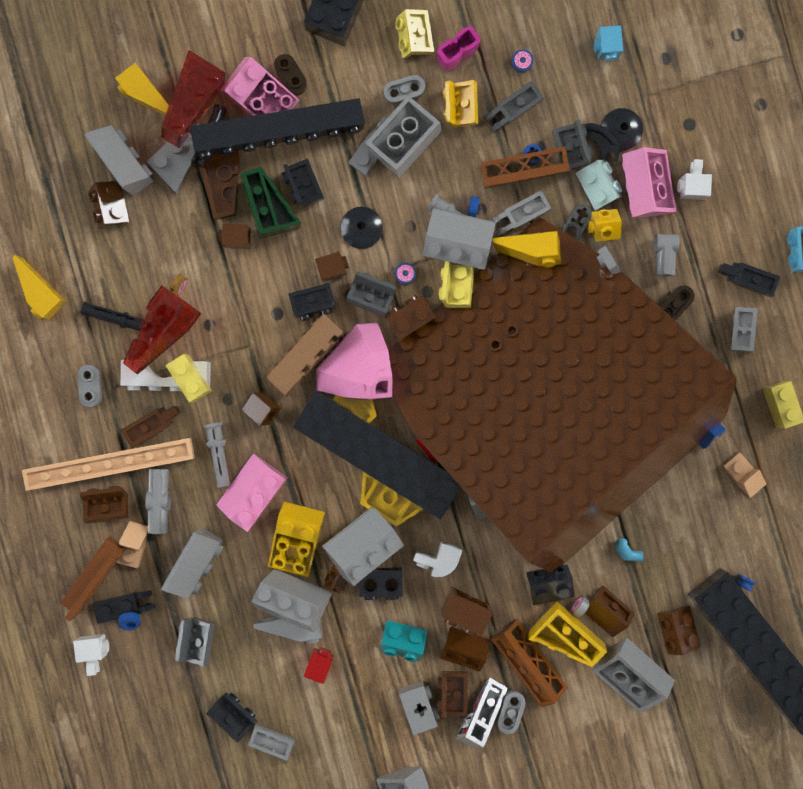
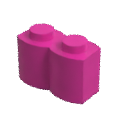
M472 26L463 28L454 39L445 41L438 48L436 60L445 72L453 70L460 64L462 59L471 57L478 50L481 38Z

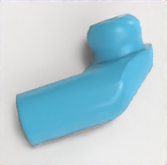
M624 538L616 540L615 550L623 560L643 561V551L631 550L627 545L628 541Z

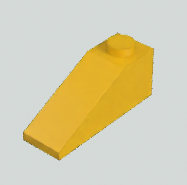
M136 63L115 78L120 84L117 88L124 97L129 95L133 101L174 121L179 119Z
M557 231L492 238L497 252L537 266L553 267L561 264L560 240Z
M14 255L12 259L26 301L32 307L30 311L39 319L50 320L67 301L24 258Z

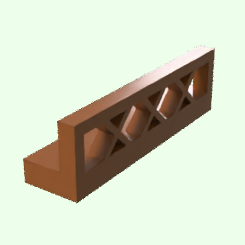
M566 146L481 162L485 188L570 172ZM562 152L563 163L553 165L548 161L552 154ZM548 155L546 159H544L541 156ZM533 157H538L544 161L540 168L535 169L530 168L527 164ZM512 161H517L523 165L519 172L510 173L506 168ZM506 163L504 167L499 164ZM496 165L502 170L498 176L488 177L486 166Z
M110 536L104 541L60 602V604L70 610L65 616V619L69 622L81 613L127 550Z
M518 619L514 620L504 631L495 634L491 638L541 707L555 704L567 690V685L536 643L529 640L528 632ZM514 628L518 631L520 640H516L511 633ZM526 646H529L532 650V657L527 655ZM538 663L544 666L545 675L539 671ZM551 680L555 681L559 687L556 693L552 689Z

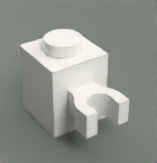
M694 159L690 163L691 173H686L681 177V180H678L677 192L680 193V199L706 200L711 196L712 174H702L703 160Z
M105 634L82 636L74 640L76 663L86 662L87 676L96 675L97 672H100L98 660H102L107 655V652H109V641L105 639Z

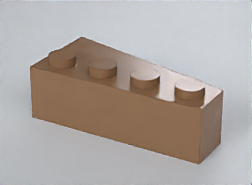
M325 314L317 318L311 325L310 330L298 338V343L293 349L290 347L283 354L282 357L284 359L279 364L275 363L268 370L269 375L266 378L285 396H288L345 336L344 332Z

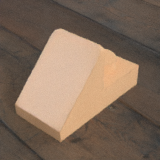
M740 452L734 454L722 465L749 498L766 485L761 471L754 469Z
M129 521L119 541V545H122L127 550L117 563L134 568L140 567L149 534L148 525Z

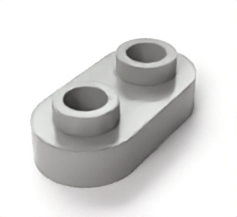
M417 75L391 81L384 88V98L392 105L402 103L407 96L417 99L424 94L425 82ZM416 85L418 90L412 91L411 86ZM396 91L398 96L392 97L390 95L391 92Z
M84 365L78 371L79 400L86 407H96L102 401L101 372L93 365ZM88 371L91 373L90 379H86L85 374ZM88 393L92 394L90 401L86 397Z
M511 690L505 694L498 714V728L505 734H512L517 731L525 708V698L517 690ZM512 698L518 699L515 704L510 703V700ZM506 718L511 719V722L509 724L504 723V720Z

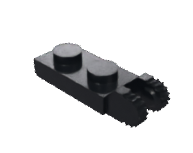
M152 591L133 592L92 603L97 624L119 619V616L124 613L133 612L139 614L156 608L155 603L139 606L138 599L150 597Z

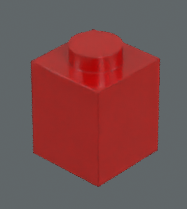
M319 647V649L314 648L303 677L324 684L334 658L331 651Z

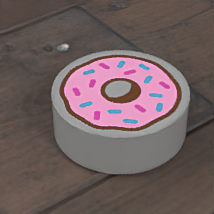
M583 595L579 596L571 606L570 613L577 618L581 617L587 611L590 601Z

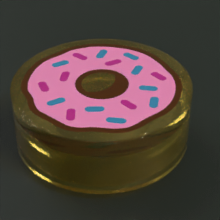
M182 274L177 275L171 284L170 292L179 296L184 290L188 278Z

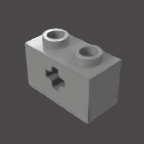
M420 681L400 688L399 696L413 735L438 727L437 719H440V716L437 712V707H432L430 699L433 696L430 687H425L424 682ZM421 703V706H423L424 710L420 711L419 707H417V704Z

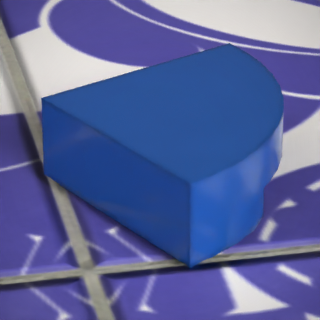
M719 424L710 429L699 442V445L703 449L708 448L716 437H720L725 432L726 428Z

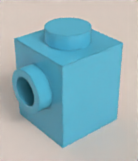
M621 25L599 28L596 33V39H594V52L598 53V60L604 59L606 62L615 61L622 54Z

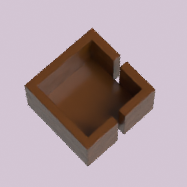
M451 586L441 607L442 618L445 619L444 622L453 627H456V625L464 627V631L472 636H476V634L482 636L493 614L490 604L473 596L471 600H468L469 594Z

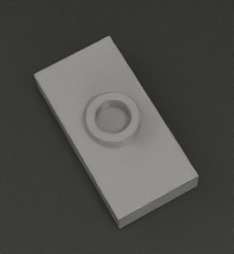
M256 724L247 746L287 761L295 738Z

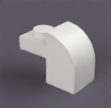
M441 541L436 557L416 550L413 561L417 562L416 565L421 568L428 569L429 566L432 567L431 576L443 577L450 574L457 567L462 548Z

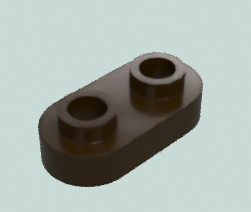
M288 54L279 55L275 59L274 67L283 84L292 94H303L307 88V81L292 56ZM283 62L289 63L287 67H282L281 64ZM297 79L300 81L298 85L292 84L293 80Z
M679 286L660 304V307L664 311L669 309L671 311L670 316L677 320L694 301V291L689 286ZM680 293H683L685 295V299L683 301L679 299Z

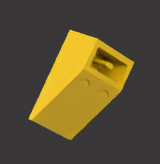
M284 502L278 515L268 567L309 577L325 512Z

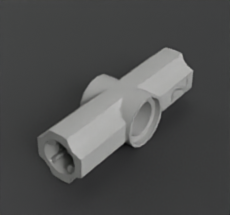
M149 469V491L146 494L145 504L146 510H148V533L151 534L168 533V511L171 506V494L168 492L169 469Z

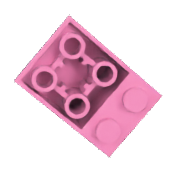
M244 57L219 90L250 116L291 110L299 101L294 94L252 57Z

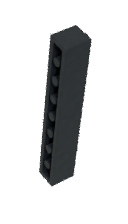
M360 98L194 125L189 126L195 158L209 159L215 154L222 153L223 156L234 154L238 150L251 152L256 150V147L273 148L279 143L292 145L298 143V140L307 139V141H315L319 137L326 135L328 138H333L344 132L356 134L364 128L365 119Z

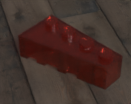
M190 50L186 56L161 131V138L179 149L190 135L189 126L197 125L219 94V90L224 85L226 77L224 71Z

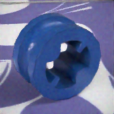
M530 144L524 149L523 154H528L530 150H534V152L542 150L538 145ZM535 157L534 160L530 159L528 165H535L540 159L538 157Z
M738 574L739 579L735 580V582L742 588L752 592L751 587L756 585V582Z

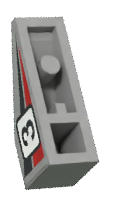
M491 678L487 679L462 722L456 736L458 741L473 749L484 748L508 689L507 687Z

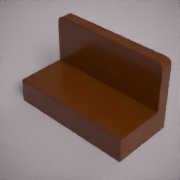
M603 585L597 589L585 612L587 616L612 637L627 629L635 614Z
M450 627L440 659L480 672L487 659L490 640L478 635L472 636L463 630Z

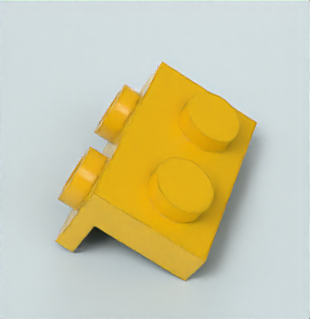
M450 80L445 81V88L443 90V96L446 100L444 118L447 124L454 128L478 124L477 82L475 80L453 83Z

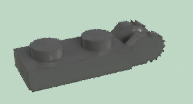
M531 81L500 102L495 109L484 116V119L488 122L501 113L504 118L495 123L491 128L493 132H497L507 123L510 124L543 101L544 98Z

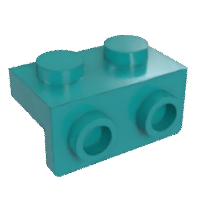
M387 620L379 651L390 657H395L396 655L404 657L405 660L410 662L420 661L423 656L428 630Z

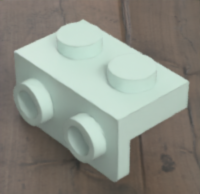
M597 160L576 173L594 210H598L612 201L623 197L621 185L617 180L613 179L611 175L612 168L604 160Z

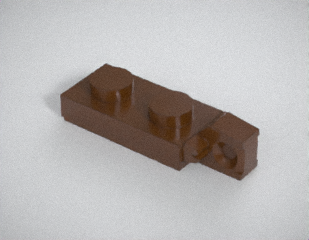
M177 405L167 410L164 407L157 408L121 429L130 447L134 448L170 427L169 425L173 424L172 418L181 412Z

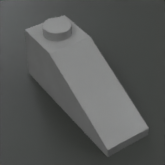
M278 617L259 619L253 624L254 629L299 642L306 641L307 644L318 642L319 638H322L323 635L321 619L314 633Z

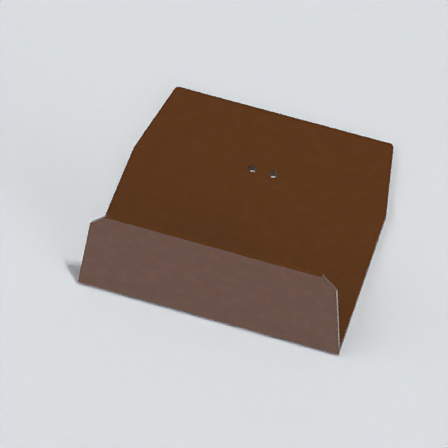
M538 218L519 235L557 231L560 240L561 264L553 267L537 266L499 252L486 263L485 270L480 269L474 274L471 308H446L442 302L432 311L435 315L434 319L399 340L388 350L392 371V396L414 434L527 563L551 572L574 556L698 446L710 429L716 427L727 416L737 377L622 271L617 274H611L607 266L602 268L597 256L600 254L543 218ZM510 330H516L514 334H509ZM495 344H500L498 348H493Z

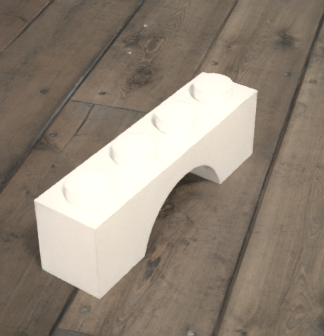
M121 360L120 385L127 386V390H140V386H149L148 391H162V387H170V391H181L172 376L162 378L156 375L150 368L148 361ZM193 361L210 387L211 362Z

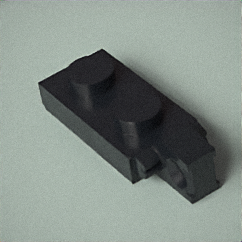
M733 262L732 266L726 263L720 264L717 272L728 276L727 281L732 282V284L768 297H774L780 280L778 275L742 262Z

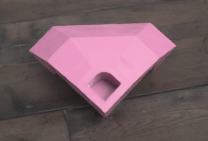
M378 323L356 324L316 368V389L318 391L346 398L376 399L392 397V371L389 353Z

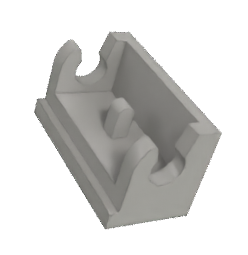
M735 307L732 351H744L745 353H752L754 351L757 308Z

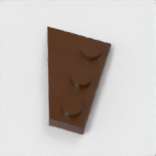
M241 150L227 156H223L222 153L215 154L212 158L206 159L204 167H201L214 220L236 215Z

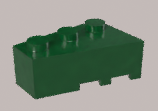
M262 167L241 172L242 186L259 239L300 228L301 221L292 212L288 203L280 195L276 186Z

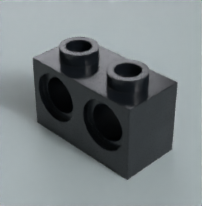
M402 567L376 568L359 582V597H364V600H377V597H386V600H397L398 596H403ZM372 579L377 585L374 589H368L365 587V581ZM389 579H394L397 581L398 586L394 589H389L386 586V582Z

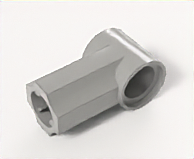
M678 234L655 235L656 276H675L676 254L678 253L680 243Z

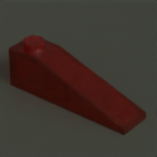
M162 285L149 301L146 307L148 310L144 321L141 320L138 326L141 328L138 337L132 340L123 362L124 365L136 374L142 372L184 336L201 315L198 310Z

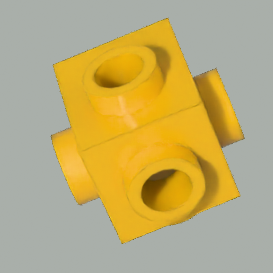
M603 209L592 212L591 221H588L589 234H593L595 242L621 239L622 220L617 209Z

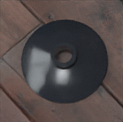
M618 108L612 110L605 116L601 126L606 127L618 138L620 151L633 148L643 135L642 121L630 109ZM625 124L627 130H621L620 125Z
M368 207L353 208L342 219L341 234L344 240L354 248L366 249L372 247L379 241L382 235L383 225L381 218L374 210ZM364 223L365 229L359 230L357 228L358 224Z

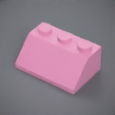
M643 147L622 154V167L625 171L626 190L630 202L629 210L632 217L645 218L675 213L676 206L667 150Z
M253 453L219 500L217 506L231 521L248 532L255 525L288 477Z

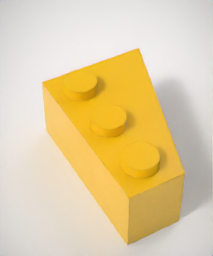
M558 601L528 631L529 640L548 646L551 650L564 653L567 657L590 667H593L607 652L605 643Z

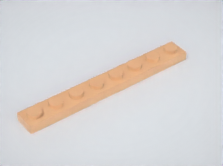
M187 438L24 469L22 474L25 490L28 491L195 459L192 439Z

